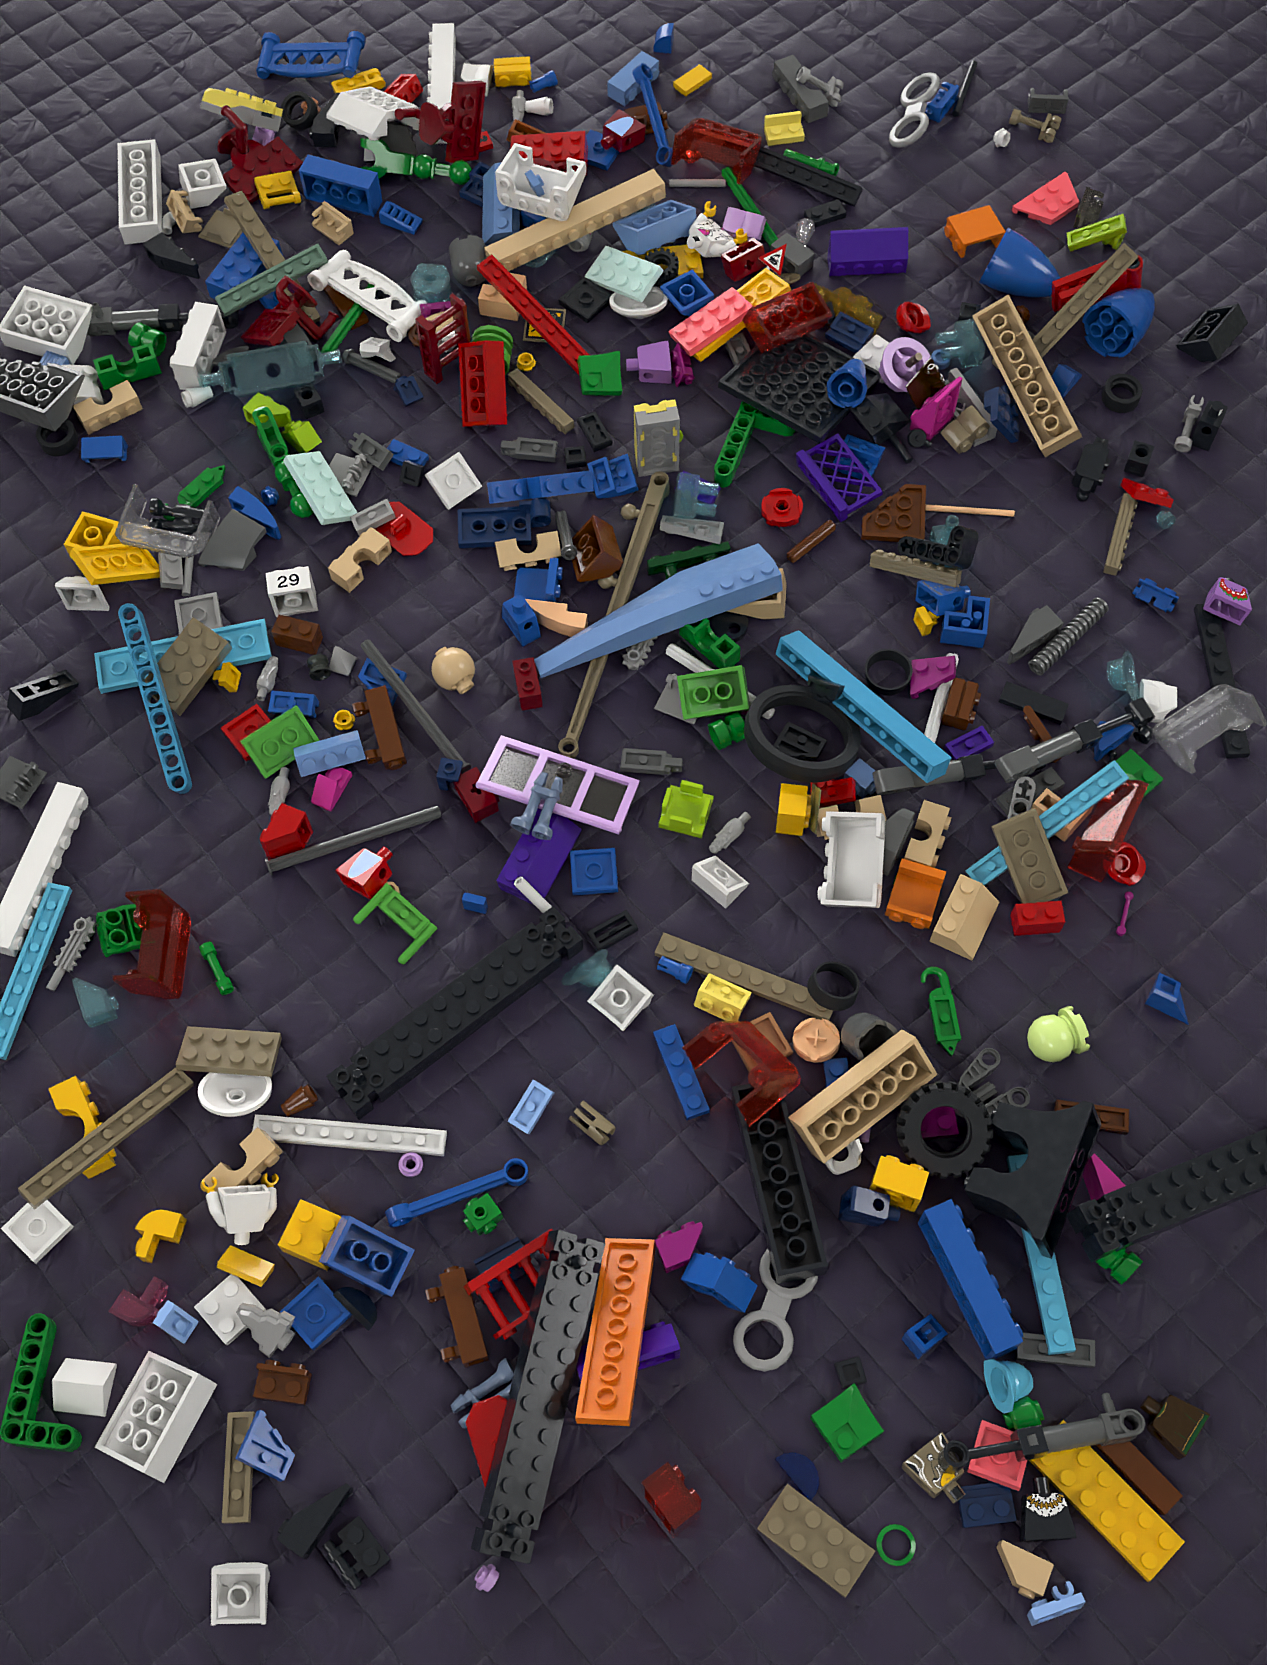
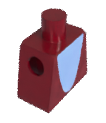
M619 109L603 125L601 145L606 150L613 147L619 152H625L645 141L646 126Z

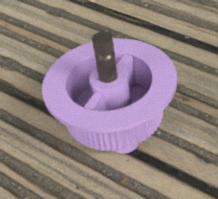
M897 338L886 346L880 362L879 373L884 383L895 392H908L905 386L930 358V354L921 343L912 338Z

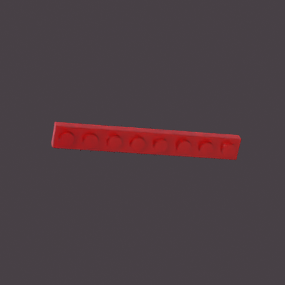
M492 254L478 264L477 270L579 375L578 357L589 354Z

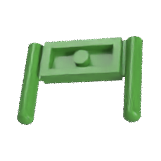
M386 883L356 914L353 921L356 924H361L378 906L409 936L415 939L398 958L399 963L406 964L437 930V927Z

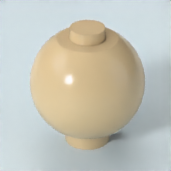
M443 647L435 653L436 657L432 662V675L439 686L450 691L457 689L460 694L467 692L474 686L472 678L475 673V665L473 659L466 651L455 647L448 649Z

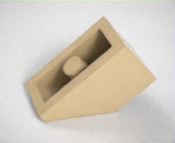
M1004 1540L999 1541L997 1550L1012 1585L1019 1588L1018 1593L1034 1600L1035 1596L1042 1597L1054 1564Z

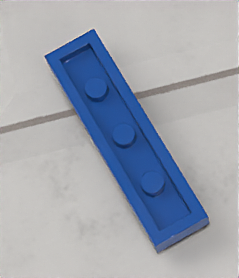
M676 1025L654 1031V1039L687 1121L709 1113L710 1109Z

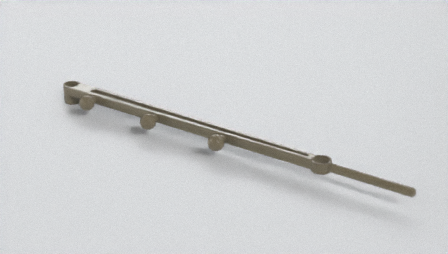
M664 472L652 474L641 510L636 509L632 504H626L621 508V515L624 519L632 520L635 517L638 519L618 579L613 576L598 579V584L603 589L615 587L606 616L628 602L664 498L670 493L669 477ZM609 654L593 659L590 662L566 737L558 745L560 755L573 759L579 753L578 740ZM567 744L575 746L574 750L569 753L564 752L563 747ZM557 767L553 782L556 776L563 779L566 771L565 768Z

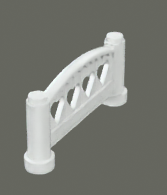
M346 250L337 252L328 260V263L318 270H313L308 275V282L315 290L322 291L329 285L389 324L386 327L387 333L397 342L406 337L407 331L416 324L415 319L422 315L420 304L427 303L425 300L414 301L399 285L385 275L363 264L351 261V256ZM351 270L353 274H357L359 277L344 280V272ZM366 280L375 287L360 290V281ZM382 290L384 294H388L390 297L376 300L375 292ZM398 300L400 304H404L406 307L391 310V302Z

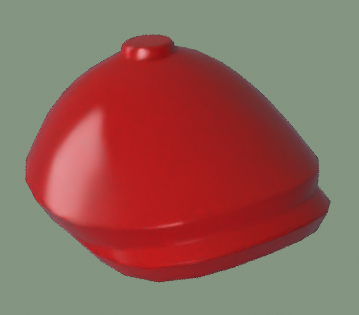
M904 302L898 306L896 320L902 330L911 333H923L930 329V317L923 306L912 302Z
M1118 842L1112 845L1105 854V868L1115 881L1132 886L1143 877L1146 871L1145 860L1130 843Z

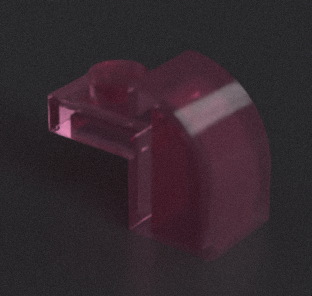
M154 1276L141 1298L123 1289L109 1312L132 1326L142 1327L150 1325L159 1312L156 1305L160 1304L167 1295L168 1285Z

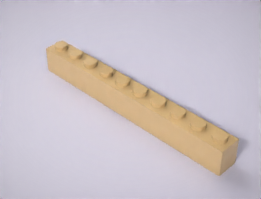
M654 169L574 205L566 221L547 218L484 247L486 258L492 254L508 271L515 269L666 198L665 182Z

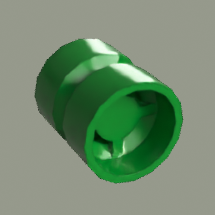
M136 323L129 332L128 342L133 348L151 343L155 355L158 357L166 347L167 338L161 331L152 329L143 323Z
M738 712L726 716L724 721L719 719L708 724L710 737L718 750L730 746L732 741L737 743L745 739V722Z
M1126 1248L1118 1252L1114 1251L1108 1256L1095 1261L1104 1269L1110 1268L1111 1276L1120 1285L1143 1262L1133 1251L1126 1252Z

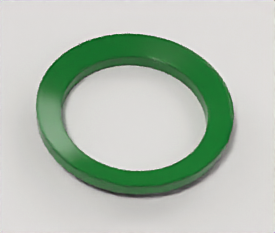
M892 1524L886 1526L880 1531L876 1541L879 1556L883 1561L892 1566L904 1565L914 1556L916 1548L915 1539L912 1533L902 1525ZM894 1529L904 1532L911 1544L908 1556L898 1561L888 1558L882 1549L884 1535Z

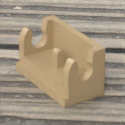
M171 190L166 204L181 232L201 231L202 226L199 223H202L203 220L200 217H195L187 204V199L181 198V196H188V193L184 190Z
M326 201L312 213L314 217L319 215L312 222L313 227L337 245L342 244L354 234L351 220Z

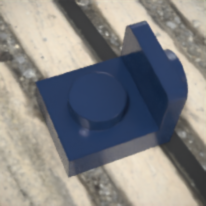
M413 375L408 378L407 376H402L396 380L393 389L395 392H398L405 407L423 399L424 396Z
M441 758L436 776L439 789L448 791L450 783L459 782L463 767L462 761Z

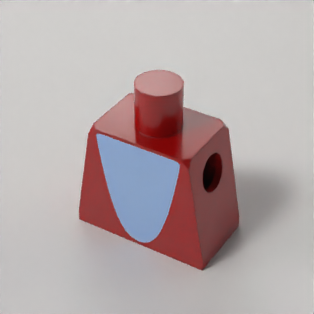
M384 846L376 854L365 848L339 866L335 871L345 886L371 900L392 875L387 861L393 857V854Z

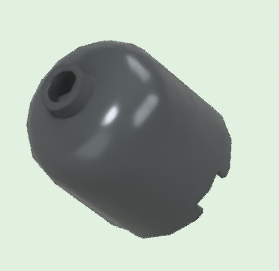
M467 235L466 239L461 240L456 238L449 246L453 277L463 286H477L486 280L477 270V265L486 259L484 249L486 245L484 240L478 236Z
M862 1012L849 1017L844 1023L841 1031V1041L844 1048L859 1061H862L898 1032L889 1022L873 1014Z

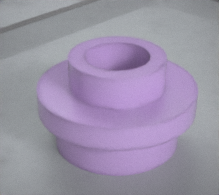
M413 1152L404 1154L399 1160V1170L406 1177L417 1176L423 1169L422 1158ZM409 1162L416 1163L413 1169L407 1168Z
M489 1564L487 1567L482 1566L476 1574L475 1580L477 1581L476 1588L481 1591L483 1589L488 1592L496 1583L499 1572L495 1570L496 1567L493 1564Z

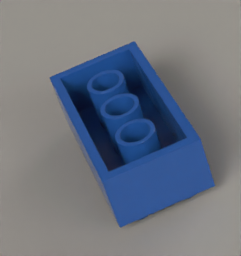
M309 154L299 169L305 199L320 203L326 201L331 206L372 217L375 216L383 201L377 172Z
M244 232L205 281L209 295L213 299L267 270ZM272 238L282 254L279 241Z

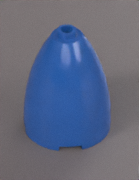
M1007 228L979 283L1006 294L1040 298L1052 295V281L1060 279V276L1051 261L1037 246L1021 234Z
M1129 288L1114 292L1091 306L1084 314L1082 320L1086 332L1084 337L1089 346L1104 357L1107 355L1118 358L1126 356L1140 342L1151 324L1155 310L1154 295L1147 289Z

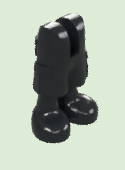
M151 498L149 510L152 516H173L175 519L152 518L149 522L150 536L157 537L165 530H173L176 535L209 532L208 524L193 523L192 518L210 519V511L180 503L170 507L163 504L159 498Z

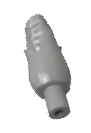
M518 90L516 96L512 99L513 121L515 119L522 121L524 117L526 100L523 97L524 92L522 90Z
M275 656L268 659L257 680L258 694L256 699L259 701H264L266 695L274 687L278 670V658Z
M286 767L281 768L279 776L275 777L271 785L268 805H270L269 814L271 816L276 809L278 810L281 803H285L290 789V781L288 779L290 770Z
M744 812L738 819H731L715 835L716 838L709 846L710 852L715 854L723 848L726 850L730 843L742 834L745 829L744 824L751 816Z

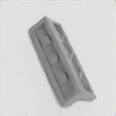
M954 368L950 370L945 385H948L959 376L963 378L957 402L963 405V408H956L953 418L957 419L959 414L972 405L990 425L984 437L974 440L972 444L975 447L994 439L997 428L990 422L991 415L984 409L981 400L960 371Z

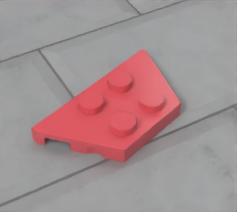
M1064 172L1013 205L1012 212L1017 214L1020 211L1029 214L1028 218L1040 220L1042 223L1052 225L1076 209L1079 200L1067 172Z

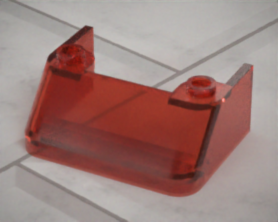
M695 118L675 134L671 164L675 165L681 159H684L687 163H695L700 158L731 166L733 167L732 172L737 177L736 184L740 185L752 172L761 147L762 136L708 119Z
M1127 780L1098 802L1082 838L1076 837L1072 846L1075 853L1067 868L1100 883L1102 882L1119 851L1147 790L1148 783L1141 780Z
M161 889L126 892L125 897L136 905V910L133 913L134 921L143 929L137 970H129L126 975L113 976V981L133 994L163 999H178L183 989L191 928L190 916L185 909Z
M748 1021L713 1022L684 1045L682 1049L692 1066L697 1069L733 1040L757 1064L748 1074V1081L754 1090L736 1104L746 1123L751 1126L795 1089L800 1083L801 1076L797 1068L752 1023Z

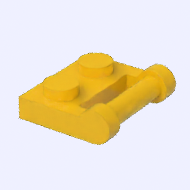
M291 171L254 178L264 210L270 209V206L292 202L295 204L301 203L300 193L297 190ZM290 192H291V195L280 196V197H275V198H270V199H268L269 196L280 195V194H285V193H290Z

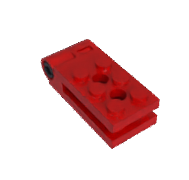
M1139 256L1095 303L1120 290L1141 288L1143 259ZM1106 261L1052 281V308L1054 312L1059 311Z

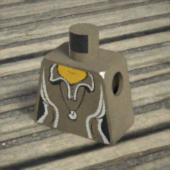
M941 1432L903 1462L901 1468L932 1498H936L944 1491L954 1504L965 1495V1492L956 1482L963 1476L964 1470L962 1468L958 1473L949 1474L940 1468L938 1455L948 1443L945 1435ZM948 1452L950 1460L959 1463L955 1453Z

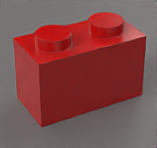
M1062 901L1015 904L1010 915L1014 936L1060 933L1065 924Z

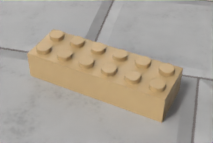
M900 1030L788 1118L810 1153L822 1163H826L905 1101L910 1094L920 1089L921 1086L928 1083L938 1074L917 1038L904 1030Z

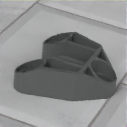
M902 808L885 821L883 875L886 876L890 874L915 822L913 820L915 812L906 808Z
M993 1048L983 1049L962 1074L957 1084L963 1085L971 1091L972 1088L982 1083L985 1078L997 1069L1001 1060L999 1052ZM986 1054L992 1055L995 1058V1064L991 1066L986 1065L982 1057ZM988 1081L973 1091V1093L984 1102L997 1094L993 1083L991 1084ZM1015 1087L1005 1094L999 1095L985 1104L990 1116L993 1110L997 1109L999 1102L1026 1108L1030 1101V1094L1025 1088ZM1015 1093L1021 1094L1025 1099L1024 1104H1015L1012 1101V1095ZM954 1109L959 1116L964 1117L958 1110Z

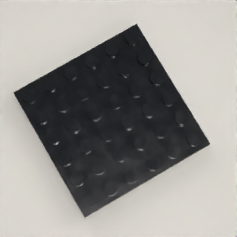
M783 320L719 381L718 388L820 444L851 412V407H839L829 399L827 394L828 379L845 363L855 358ZM865 364L868 394L881 381V375L879 371Z

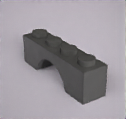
M791 55L775 61L774 70L772 71L773 79L779 83L782 91L790 98L792 105H795L801 111V117H804L807 123L826 117L829 101L821 90L804 88L796 80L798 72L802 68L796 57Z

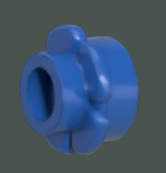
M266 486L261 491L262 500L267 506L277 504L279 494L275 488Z

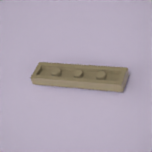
M255 1412L228 1413L222 1508L223 1524L250 1523L253 1468L235 1458L253 1421Z

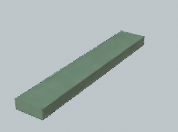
M317 243L216 296L215 300L226 317L275 291L278 282L285 275L294 281L328 263V259Z

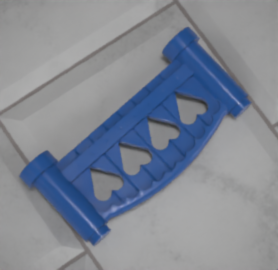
M352 31L348 34L347 42L280 43V38L276 34L267 32L262 37V50L256 72L261 79H266L272 73L295 78H315L343 73L345 77L353 78L357 71L361 50L365 46L366 38L362 33ZM318 55H321L324 61L322 64H310ZM335 55H338L341 60L339 64H327ZM283 56H287L288 64L276 65ZM300 56H304L306 59L305 64H293Z

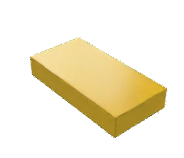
M699 64L675 80L673 87L686 97L711 80L712 73Z
M230 1245L219 1259L217 1268L262 1287L274 1271L275 1264Z

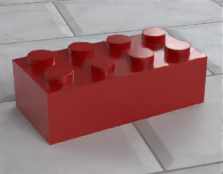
M585 131L511 136V148L514 143L531 147L533 159L540 157L550 162L554 161L557 164L565 162L569 157L586 162L585 176H587L588 144ZM519 151L522 158H528L525 152ZM573 165L572 169L576 172L578 166Z

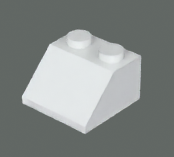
M216 159L178 165L182 189L188 193L186 199L190 209L209 206L226 189V184Z

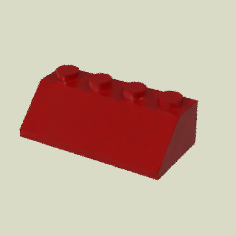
M484 340L458 344L462 426L507 425L504 342Z

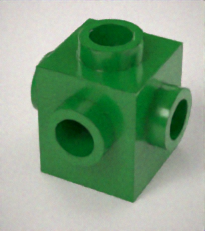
M488 1193L479 1199L476 1197L470 1200L465 1206L466 1209L463 1210L466 1217L463 1222L470 1232L475 1230L479 1236L483 1233L486 1235L492 1232L497 1227L496 1223L503 1219L502 1212Z

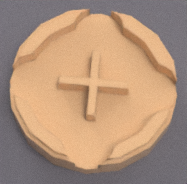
M809 1018L802 1021L795 1028L793 1046L796 1053L804 1060L813 1063L824 1062L831 1059L838 1052L840 1034L837 1027L829 1020Z

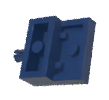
M479 162L469 173L470 180L459 191L460 197L483 207V176L491 167Z
M1003 385L1001 388L998 386L984 392V409L991 415L990 422L1011 444L1019 441V416L1021 411L1018 405L1010 399L1008 385Z

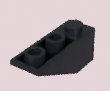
M161 232L143 244L148 258L158 268L196 279L200 278L197 262L193 258L190 259L183 248H178L171 237H167Z

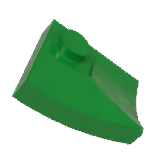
M620 351L578 357L582 395L621 396Z
M1132 749L1116 760V763L1126 773L1129 780L1116 788L1115 791L1130 808L1134 807L1164 779Z
M852 1384L810 1417L840 1462L846 1460L884 1432L855 1384Z

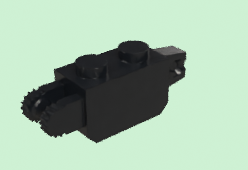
M1096 437L1093 444L1089 443L1084 446L1072 480L1073 486L1078 488L1076 497L1080 502L1087 501L1090 492L1095 493L1097 485L1101 486L1105 474L1102 473V470L1107 471L1111 460L1107 458L1110 449H1107L1108 440Z

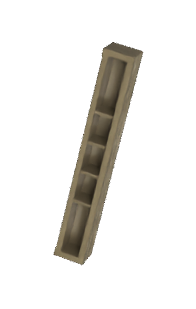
M518 368L508 374L509 385L516 388V391L522 394L526 401L531 402L532 406L538 409L542 416H546L549 422L556 426L558 431L566 434L574 428V420Z
M1124 493L1103 570V573L1116 576L1118 571H1121L1122 564L1120 562L1123 561L1125 556L1123 550H1126L1128 544L1126 540L1130 536L1128 530H1131L1133 524L1131 519H1134L1135 516L1133 510L1136 509L1138 504L1136 499L1127 493Z
M883 550L874 551L870 557V567L951 587H956L961 582L962 571L954 567L949 568L942 564L936 565L929 561H920L917 558L911 559L904 555L899 556L895 553H886Z

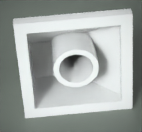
M64 577L55 583V588L67 610L109 611L110 607L99 585H91L86 577Z

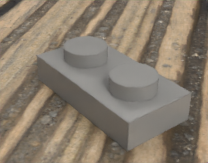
M385 499L350 516L360 536L370 527L375 529L395 519L396 516L388 500Z
M160 548L158 557L161 587L182 590L184 583L181 551Z

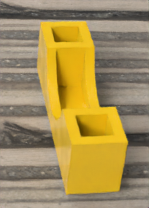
M74 1076L49 1088L55 1107L63 1116H76L83 1120L85 1126L84 1137L102 1124L96 1118L99 1115V1111L95 1103H90L87 1096L91 1092L85 1081L81 1082ZM114 1148L82 1173L90 1179L116 1166L113 1157H116Z

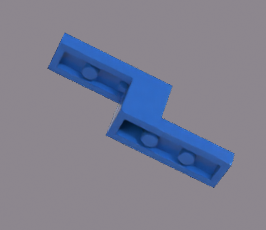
M591 470L487 483L490 504L594 491Z

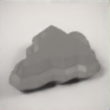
M242 1303L236 1311L242 1323L251 1329L252 1338L259 1344V1350L268 1358L273 1355L277 1348L284 1351L295 1335L290 1330L295 1316L286 1311L279 1313L273 1309L262 1310L256 1305Z

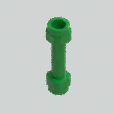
M203 943L199 949L203 958L208 960L217 979L216 985L221 995L230 994L234 987L220 966L213 943Z

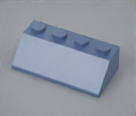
M502 162L495 163L483 176L482 239L486 246L520 231V210L503 205L497 196L495 172Z
M668 200L613 222V227L627 250L635 252L637 255H643L648 250L658 249L665 243H672L680 237L689 236V229L696 220V208Z

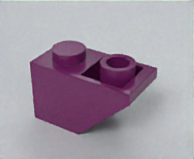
M694 1221L682 1225L679 1231L674 1233L666 1231L657 1236L658 1239L655 1240L656 1250L665 1273L688 1265L703 1231L701 1222L696 1224Z

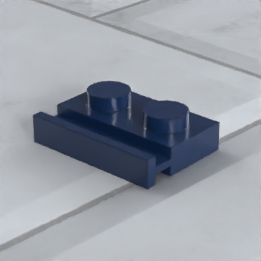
M840 311L828 332L826 331L825 338L857 353L869 341L874 333V328Z
M516 1237L474 1260V1263L479 1273L482 1274L523 1246L519 1238ZM518 1264L509 1269L511 1271L510 1276L514 1282L527 1275L522 1267L519 1268ZM497 1278L488 1283L490 1286L488 1289L491 1294L505 1287L502 1281H498Z
M995 1482L961 1487L965 1495L958 1500L963 1528L1017 1521L1012 1493L1009 1487Z

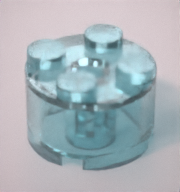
M418 264L411 276L414 300H425L427 303L450 301L452 289L450 275L446 266Z

